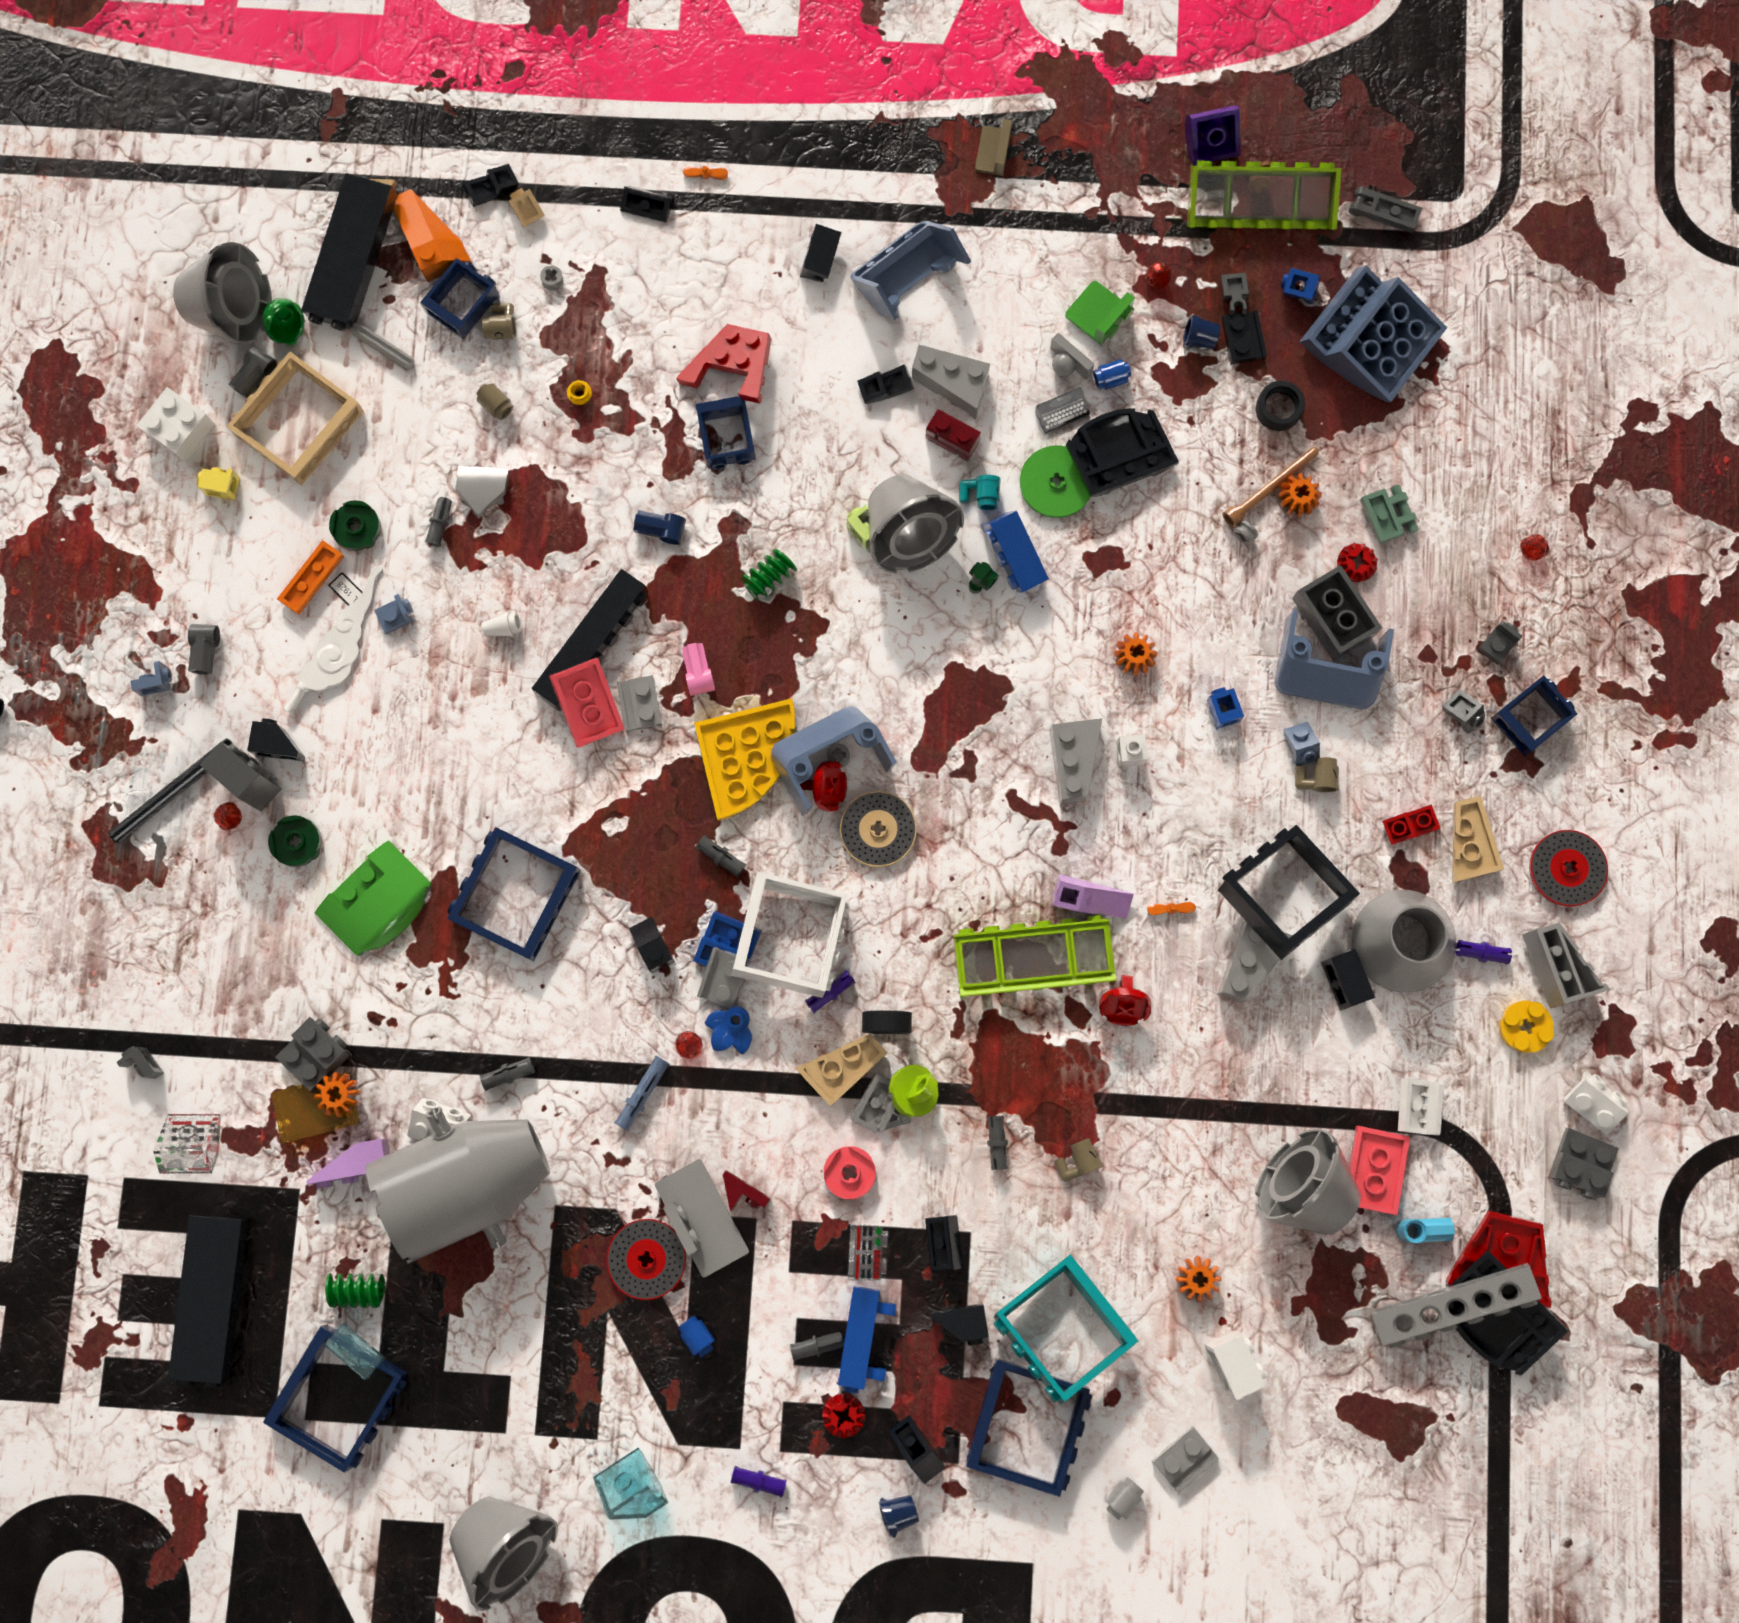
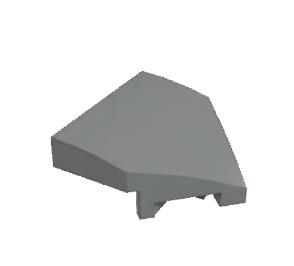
M459 466L455 488L459 494L460 501L462 503L465 502L478 519L484 516V511L496 504L501 505L504 503L503 496L506 495L510 476L508 469Z
M875 1073L850 1119L872 1132H883L896 1126L911 1123L910 1117L900 1114L893 1106L891 1093L889 1094L890 1081Z

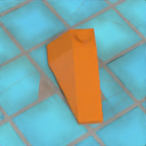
M411 189L398 195L394 211L427 282L441 277L456 258L463 263L465 261L471 263L462 241Z

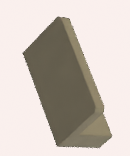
M1003 119L1001 128L982 127L975 165L976 172L1003 176L1012 120Z

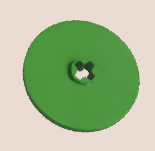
M1053 445L1041 448L1034 452L1022 467L1020 474L1022 496L1034 511L1043 516L1051 518L1071 516L1079 512L1091 498L1066 446ZM1054 477H1058L1059 481H1062L1059 487H1056L1055 483L1052 482Z

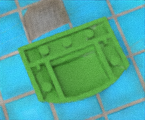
M389 840L367 856L368 858L332 894L329 893L314 912L357 956L363 955L362 952L373 949L377 950L385 946L405 931L421 911L425 903L423 900L427 887H431V882Z

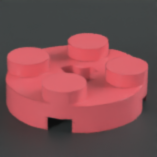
M855 1146L842 1147L832 1152L825 1162L824 1180L828 1189L837 1197L856 1199L865 1195L875 1182L876 1169L873 1160L861 1148ZM851 1165L855 1166L854 1172L857 1174V1177L855 1179L850 1177L849 1180H846L844 1178L845 1173L842 1171L843 1168H850Z

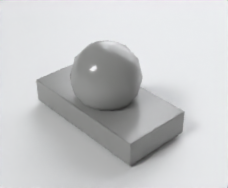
M1057 333L1052 338L1050 349L1057 354L1052 361L1054 372L1061 377H1067L1076 371L1087 380L1092 375L1094 363L1060 333Z

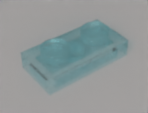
M345 1323L340 1325L324 1345L364 1380H367L385 1358Z

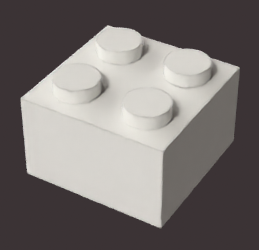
M166 387L136 426L150 439L186 462L214 427L215 423L206 413Z
M1232 1331L1205 1344L1227 1395L1238 1400L1266 1387L1263 1381L1266 1378V1374L1261 1364L1256 1363L1251 1355L1255 1351L1248 1337L1245 1338L1243 1335Z

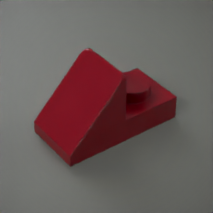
M725 1170L723 1173L730 1212L735 1209L743 1195L747 1197L745 1202L754 1208L759 1209L760 1205L764 1208L767 1207L772 1198L728 1170Z

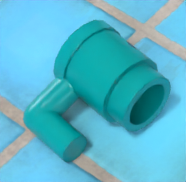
M980 475L976 479L962 480L959 484V502H969V489H976V501H978L979 509H997L998 502L1000 501L1001 478L996 475Z

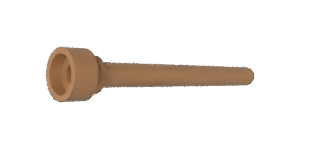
M1312 447L1241 505L1230 506L1225 510L1222 516L1226 523L1232 528L1240 525L1245 517V513L1282 485L1283 482L1287 481L1289 476H1293L1318 456V448Z

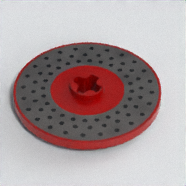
M1560 830L1547 835L1538 842L1530 857L1529 871L1535 888L1544 898L1560 906L1575 907L1592 901L1601 893L1608 878V862L1602 848L1594 839L1582 832ZM1568 863H1571V869L1574 872H1570L1567 874L1565 872L1566 867L1564 866V864L1566 865Z
M640 1219L625 1225L613 1237L607 1252V1268L615 1286L624 1294L640 1300L656 1299L669 1293L681 1280L686 1267V1251L675 1230L668 1224L655 1219ZM646 1251L650 1252L651 1258H654L653 1263H648L647 1267L643 1266L644 1262L640 1260V1256L645 1255Z

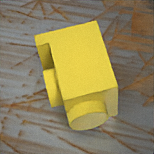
M213 467L212 470L202 469L197 476V485L207 496L235 500L240 477L233 469L229 468L227 471Z

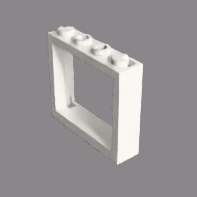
M757 871L731 976L822 998L826 990L830 991L834 976L829 974L831 966L836 967L839 951H835L837 942L842 941L845 927L840 925L842 917L847 918L850 904L846 903L848 894ZM763 889L835 907L818 984L745 966Z

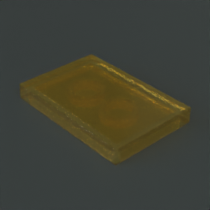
M302 1084L271 1093L282 1144L361 1124L357 1105L350 1104L352 1113L347 1114L343 1110L342 1117H336L335 1113L327 1116L325 1115L326 1108L318 1109L317 1107L322 1100L314 1098V1095L321 1094V1090L317 1089L312 1093ZM334 1091L333 1095L340 1099L342 1095L339 1091Z

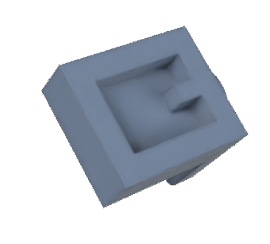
M399 594L394 595V601L374 610L386 634L414 622L410 614L414 610L407 598L403 600Z
M160 661L154 662L155 675L145 674L139 676V679L131 680L132 691L140 696L170 691L169 682H172L170 668Z

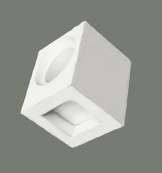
M1145 734L1119 736L1116 742L1118 766L1144 765L1148 760Z

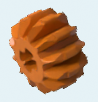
M1302 473L1298 474L1297 479L1291 475L1288 477L1287 482H1283L1280 486L1282 491L1279 492L1278 498L1283 500L1280 504L1281 508L1289 507L1288 515L1292 514L1293 511H1296L1298 517H1301L1303 512L1310 515L1313 508L1319 506L1318 499L1321 498L1322 492L1317 491L1320 486L1319 483H1311L1312 476L1305 480ZM1302 493V498H1299L1297 494Z
M1138 632L1134 633L1133 639L1128 634L1124 635V642L1118 641L1116 644L1118 650H1115L1114 656L1120 658L1116 665H1125L1124 673H1127L1129 669H1133L1132 673L1134 676H1137L1139 669L1142 673H1147V666L1153 667L1155 661L1152 658H1156L1158 655L1157 651L1152 650L1155 647V642L1147 644L1148 635H1144L1142 639H1139ZM1135 650L1140 652L1136 658L1132 656Z
M338 1072L333 1073L332 1079L329 1076H324L323 1081L325 1085H316V1088L321 1090V1094L314 1095L315 1099L322 1100L317 1106L318 1109L326 1108L325 1115L327 1116L335 1113L336 1117H342L343 1110L347 1114L352 1113L350 1104H359V1101L354 1099V1095L361 1094L360 1090H353L358 1082L356 1080L349 1081V1074H344L341 1077ZM335 1090L339 1091L342 1095L340 1099L333 1095Z
M1195 1256L1194 1265L1190 1259H1185L1184 1261L1188 1268L1185 1269L1181 1266L1177 1268L1179 1272L1184 1273V1276L1175 1278L1176 1282H1184L1178 1288L1179 1292L1182 1293L1188 1290L1186 1299L1191 1300L1196 1295V1301L1199 1303L1203 1300V1293L1208 1300H1211L1213 1297L1209 1290L1211 1289L1215 1292L1220 1290L1213 1283L1222 1281V1277L1213 1276L1219 1270L1218 1266L1209 1268L1211 1260L1206 1258L1201 1263L1200 1256ZM1197 1272L1204 1276V1282H1200V1286L1193 1282V1276L1197 1277Z

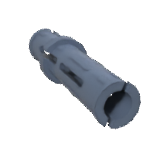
M655 1056L630 1098L627 1097L625 1100L627 1104L614 1122L626 1131L630 1130L629 1128L639 1112L644 1111V1104L670 1065L668 1062Z

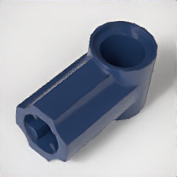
M638 510L634 520L633 531L634 533L657 537L668 544L679 545L686 519L671 513H666L664 516Z

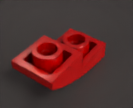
M1432 804L1382 821L1391 845L1441 829Z

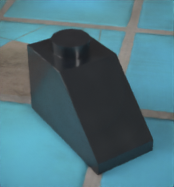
M262 718L261 722L252 721L247 748L248 752L255 756L305 761L304 754L286 730L277 724L276 720Z
M653 917L629 928L649 972L654 974L675 963Z
M983 1303L930 1312L931 1318L962 1342L968 1341V1345L984 1343L983 1338H989Z
M910 1415L888 1431L910 1468L924 1484L946 1468Z

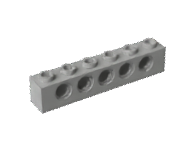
M1526 1263L1371 1310V1315L1382 1345L1389 1344L1390 1348L1405 1344V1339L1411 1337L1421 1340L1430 1337L1431 1331L1441 1329L1442 1332H1447L1458 1328L1457 1324L1467 1321L1468 1324H1474L1483 1321V1316L1494 1313L1495 1316L1511 1312V1307L1520 1305L1521 1308H1528L1537 1304L1536 1300L1541 1299V1295L1531 1268ZM1510 1284L1517 1288L1515 1296L1506 1298L1501 1294L1502 1288L1505 1285ZM1487 1293L1490 1296V1302L1485 1306L1476 1304L1475 1297L1477 1294ZM1457 1300L1464 1304V1309L1461 1313L1454 1314L1449 1311L1448 1307L1452 1301ZM1429 1308L1436 1310L1438 1313L1436 1320L1431 1322L1426 1321L1422 1317L1423 1312ZM1405 1316L1412 1321V1324L1408 1329H1400L1396 1325L1397 1319Z

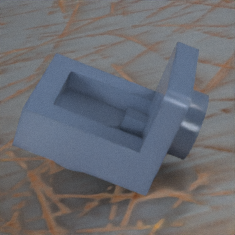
M1308 722L1284 729V737L1294 753V763L1296 766L1310 764L1316 761L1317 758H1320V742Z

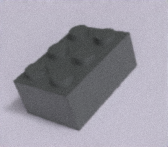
M1341 565L1299 589L1292 598L1333 661L1373 638L1382 629V626Z
M220 742L200 764L202 768L234 796L261 812L282 790L276 784L278 779L272 773L261 767L256 759L236 747L233 743L227 746Z

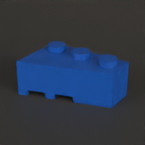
M1017 511L1006 512L981 525L996 553L1000 566L1004 567L1008 575L1006 578L1012 590L1016 589L1017 592L1023 593L1049 579Z

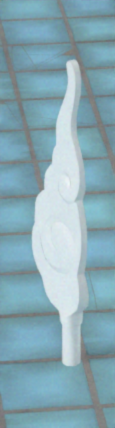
M378 566L371 572L362 595L339 614L336 625L324 635L317 645L312 659L300 670V681L296 686V690L283 708L287 712L293 714L308 691H325L330 687L342 684L350 676L352 666L359 655L358 642L362 636L361 625L364 622L365 613L372 602L375 580L383 571L381 566Z

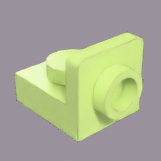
M864 505L862 508L857 507L848 514L847 528L859 543L867 549L870 546L869 524L866 521L862 523V521L868 517V507Z

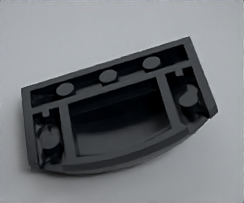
M1135 408L1120 409L1102 414L1081 426L1071 441L1069 439L1066 443L1067 450L1090 497L1110 494L1115 489L1152 475L1154 477L1179 464L1155 411L1149 409L1147 414L1137 412Z
M1487 1249L1450 1286L1500 1272L1507 1268ZM1505 1285L1502 1288L1501 1294L1506 1298H1511L1515 1296L1517 1288L1514 1285ZM1479 1293L1475 1297V1302L1480 1306H1485L1490 1302V1296L1487 1293ZM1457 1300L1452 1301L1448 1309L1450 1312L1458 1314L1463 1311L1464 1304ZM1536 1300V1305L1528 1308H1521L1520 1305L1511 1307V1312L1501 1316H1495L1494 1313L1483 1316L1484 1320L1478 1323L1468 1324L1467 1321L1458 1323V1328H1456L1467 1344L1484 1359L1499 1368L1503 1367L1514 1370L1515 1374L1523 1375L1569 1331L1539 1300Z

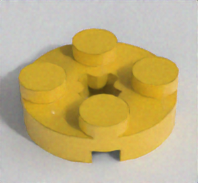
M1528 1000L1515 1002L1506 1007L1501 1020H1499V1033L1504 1043L1522 1053L1537 1052L1546 1047L1554 1037L1552 1017L1539 1002ZM1524 1019L1532 1024L1529 1034L1527 1031H1521L1520 1029Z

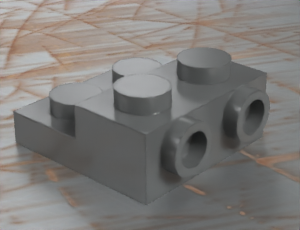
M309 1017L291 1035L294 1039L275 1058L310 1092L314 1093L317 1090L316 1085L324 1083L323 1077H330L350 1054L344 1049L347 1044L337 1034L332 1037L327 1032L330 1027L320 1018L315 1021Z
M1565 1128L1548 1177L1556 1180L1555 1185L1564 1189L1571 1190L1574 1187L1581 1190L1580 1195L1596 1201L1597 1197L1605 1198L1614 1174L1611 1172L1619 1148L1571 1128Z

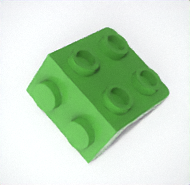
M1092 281L1069 307L1065 317L1102 346L1107 338L1111 339L1116 334L1119 324L1123 320L1127 321L1135 310L1133 308L1135 297L1127 292L1120 299L1098 281Z

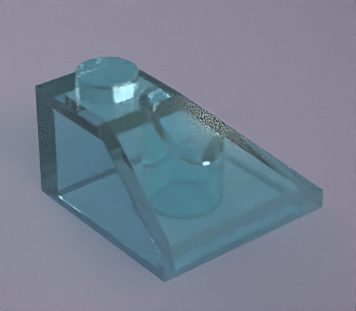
M639 1447L593 1477L605 1512L610 1520L647 1518L669 1503L659 1479Z

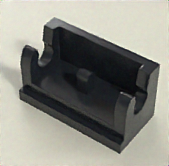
M816 223L799 277H805L817 282H824V278L828 279L842 232Z
M1356 949L1321 962L1340 1011L1375 998Z

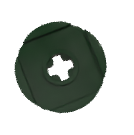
M352 500L343 503L344 506L335 510L329 520V530L338 545L350 551L372 548L381 531V522L378 514L367 503ZM355 520H358V523L361 525L357 531L349 528V525L354 524Z
M298 815L287 816L277 822L278 825L275 826L273 831L271 830L268 837L269 850L280 863L289 867H301L318 858L322 837L318 827L312 821ZM293 835H297L301 839V843L296 848L293 845H289V841L293 840Z

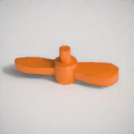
M703 166L701 169L685 167L682 170L683 175L686 177L701 176L705 180L710 177L724 180L728 177V171L724 168L709 169Z
M1184 902L1177 905L1174 903H1169L1168 905L1151 904L1148 906L1147 912L1151 915L1174 914L1176 912L1189 914L1195 911L1196 905L1192 902Z

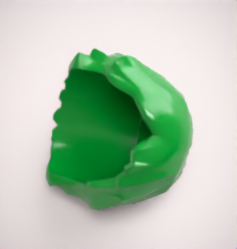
M277 298L265 307L262 321L268 337L272 341L281 344H297V340L304 333L305 323L304 314L300 306L291 299Z

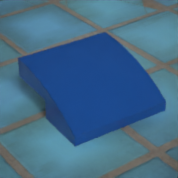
M714 911L693 961L707 967L714 947L737 954L744 922ZM756 927L753 930L747 955L748 959H751L762 933V930Z

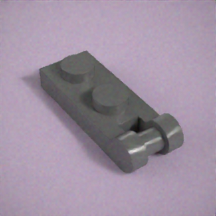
M1364 187L1356 189L1354 194L1355 201L1349 207L1351 215L1364 216L1410 233L1414 232L1422 207ZM1369 201L1372 202L1371 206L1365 205L1364 202Z

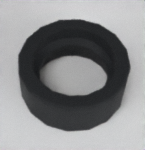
M1280 380L1268 384L1264 387L1256 402L1257 418L1262 425L1270 430L1284 431L1292 428L1297 424L1304 412V394L1298 386L1288 381ZM1280 393L1291 398L1295 405L1293 414L1284 419L1271 415L1266 409V401L1269 396Z
M891 1010L862 1012V1032L868 1034H910L912 1032V1013Z

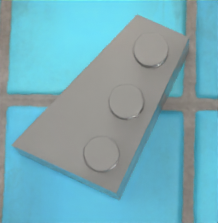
M919 344L912 365V379L935 394L945 397L952 405L962 408L970 414L969 416L976 419L989 377L990 363Z
M1103 718L1051 725L1050 738L1060 805L1085 802L1088 797Z
M1246 921L1242 924L1217 993L1239 1003H1244L1250 998L1280 960ZM1285 933V935H1286L1288 938H1290V937L1292 936V935H1290V934H1288V933Z
M1560 922L1523 934L1525 944L1550 1009L1610 990L1607 984L1602 983L1594 973L1595 969L1591 963H1587L1578 952L1579 947Z

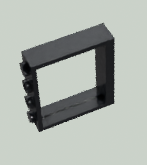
M1297 825L1289 831L1286 828L1281 830L1274 837L1275 842L1270 844L1267 841L1257 850V856L1253 858L1249 855L1239 864L1241 867L1239 870L1231 869L1222 877L1224 883L1218 889L1223 897L1281 960L1343 911L1360 895L1359 891ZM1287 843L1293 847L1339 897L1290 938L1285 935L1238 883Z

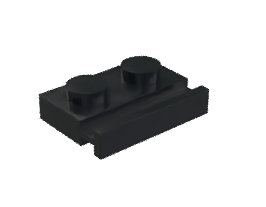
M1258 310L1250 313L1246 312V314L1241 312L1234 313L1232 316L1230 314L1223 315L1221 321L1230 365L1252 362L1256 359H1266L1267 353Z

